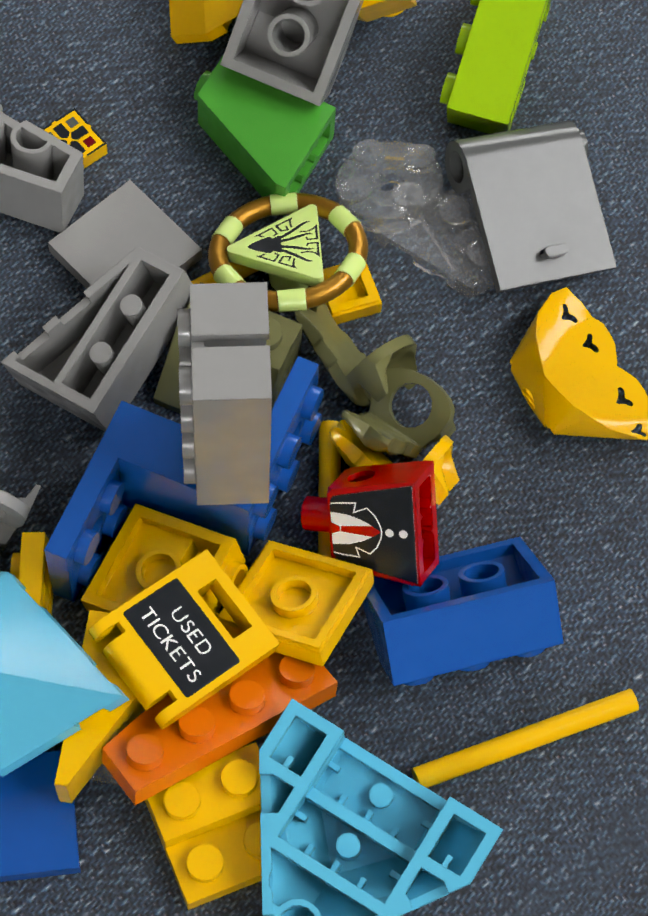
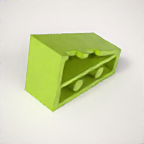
M470 0V5L478 7L472 25L463 23L458 36L455 54L462 55L457 74L447 73L440 96V103L447 105V122L488 134L510 131L525 86L531 60L534 59L538 47L537 39L543 21L546 22L549 14L551 0Z

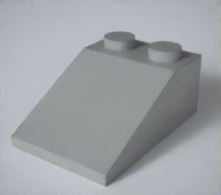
M243 0L220 65L320 106L331 93L364 0Z

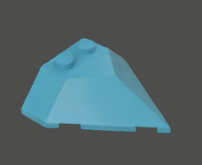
M0 571L1 777H4L81 730L79 723L104 708L111 712L130 700L117 685L111 683L98 670L96 662L45 608L34 601L25 591L26 587L17 577L7 571Z
M291 699L259 750L263 916H403L470 885L503 831L502 828L454 798L449 797L448 800H445L345 738L344 730L294 699Z

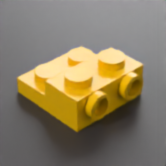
M135 503L82 596L81 602L87 611L94 610L110 613L206 549H208L236 587H238L248 572V567L244 564L246 560L235 538ZM209 589L202 598L216 617H218L222 604Z
M256 742L232 752L145 800L188 910L262 881L259 747Z

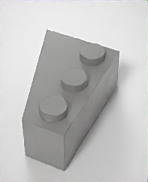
M137 246L83 292L86 297L60 319L55 315L42 326L44 332L20 353L17 354L13 351L1 363L21 386L105 432L121 401L131 404L174 336L178 325L177 309H186L189 305V284H192L182 268Z

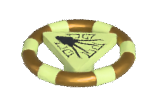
M291 192L285 197L270 194L269 196L244 204L224 218L212 235L208 250V262L216 283H246L234 268L230 266L229 261L268 273L270 284L276 290H268V310L279 313L303 311L335 299L354 285L366 267L368 241L361 222L343 205L313 194ZM271 215H288L235 242L242 230L251 223ZM318 217L328 220L346 237L348 243V254L334 275L325 281Z

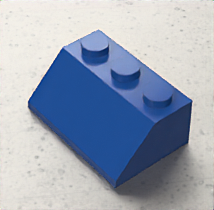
M521 537L439 556V564L421 587L374 576V585L362 603L379 661L393 686L401 684L408 686L421 685L429 682L437 675L457 670L477 671L485 668L492 661L512 656L532 657L541 654L548 647L564 644L555 580Z

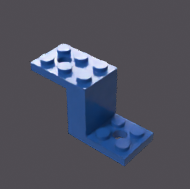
M298 356L272 408L269 503L197 505L196 484H184L181 424L121 401L44 549L53 594L74 602L82 585L89 586L102 563L103 556L99 552L107 536L115 538L118 535L125 521L128 507L133 509L135 503L235 538L242 553L248 556L256 539L262 541L267 539L277 515V509L272 507L279 490L288 493L291 489L300 466V461L295 459L302 443L309 446L312 444L320 427L322 414L318 413V409L323 399L324 389L318 387L319 364Z

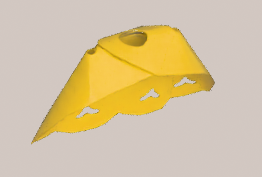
M567 287L552 292L538 311L510 359L511 372L529 406L542 425L549 428L554 435L648 441V396L635 377L617 366L615 342L610 332L602 322L591 316L583 303ZM563 304H566L568 313L577 319V323L562 319ZM588 334L592 335V344L599 349V352H594L592 349L582 346L587 340ZM618 388L624 390L625 399L630 400L633 406L617 403ZM637 424H641V432L645 433L646 437L631 431L636 428Z

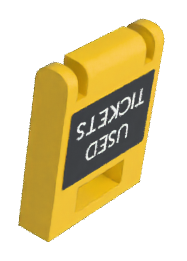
M208 549L102 617L89 629L90 635L96 642L117 629L121 631L122 634L108 643L102 653L146 711L163 700L167 694L174 701L169 706L163 708L154 719L161 729H165L272 655L280 644ZM209 589L243 633L234 639L203 600L202 596Z

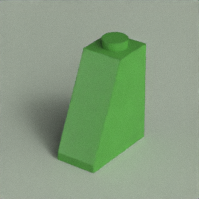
M222 56L212 72L205 71L196 85L194 100L198 102V124L262 197L269 196L270 194L285 197L291 192L299 193L334 137L336 107L325 102L317 106L220 65Z

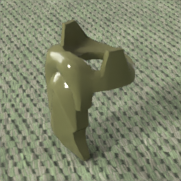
M326 304L314 307L312 310L295 311L297 322L303 324L302 331L309 344L313 347L314 352L337 386L358 406H370L372 397L379 402L388 394V369L400 367L418 371L415 359L417 344L408 334L383 344L366 356L357 349L348 334L339 328ZM407 384L404 387L410 390L417 384Z
M400 367L387 370L388 394L379 402L372 397L369 412L358 415L348 410H343L341 417L365 447L370 448L373 452H386L389 456L401 454L404 457L417 458L420 452L427 449L431 444L439 442L444 435L450 438L456 431L453 420L455 408L452 399L446 391L430 377L418 371ZM407 384L423 386L428 391L432 400V409L429 417L423 424L417 427L408 428L401 425L395 419L392 412V401L396 392Z

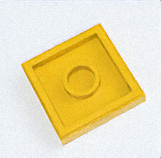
M268 540L237 588L280 643L275 650L276 653L323 667L374 585L373 569ZM223 608L217 618L234 639L243 632L226 609Z

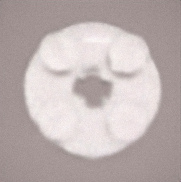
M375 139L360 141L353 147L352 156L340 167L335 181L338 204L345 206L361 222L365 231L374 233H398L410 229L411 220L419 218L424 213L425 220L434 215L444 197L442 169L437 162L435 150L427 144H412L401 141L380 142ZM384 184H399L397 186L393 185V190L383 191L381 189V186Z

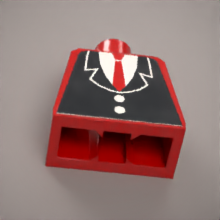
M425 460L358 466L344 470L328 487L327 497L307 496L304 499L301 508V524L303 529L330 533L331 558L373 569V576L421 587L439 564L434 461Z

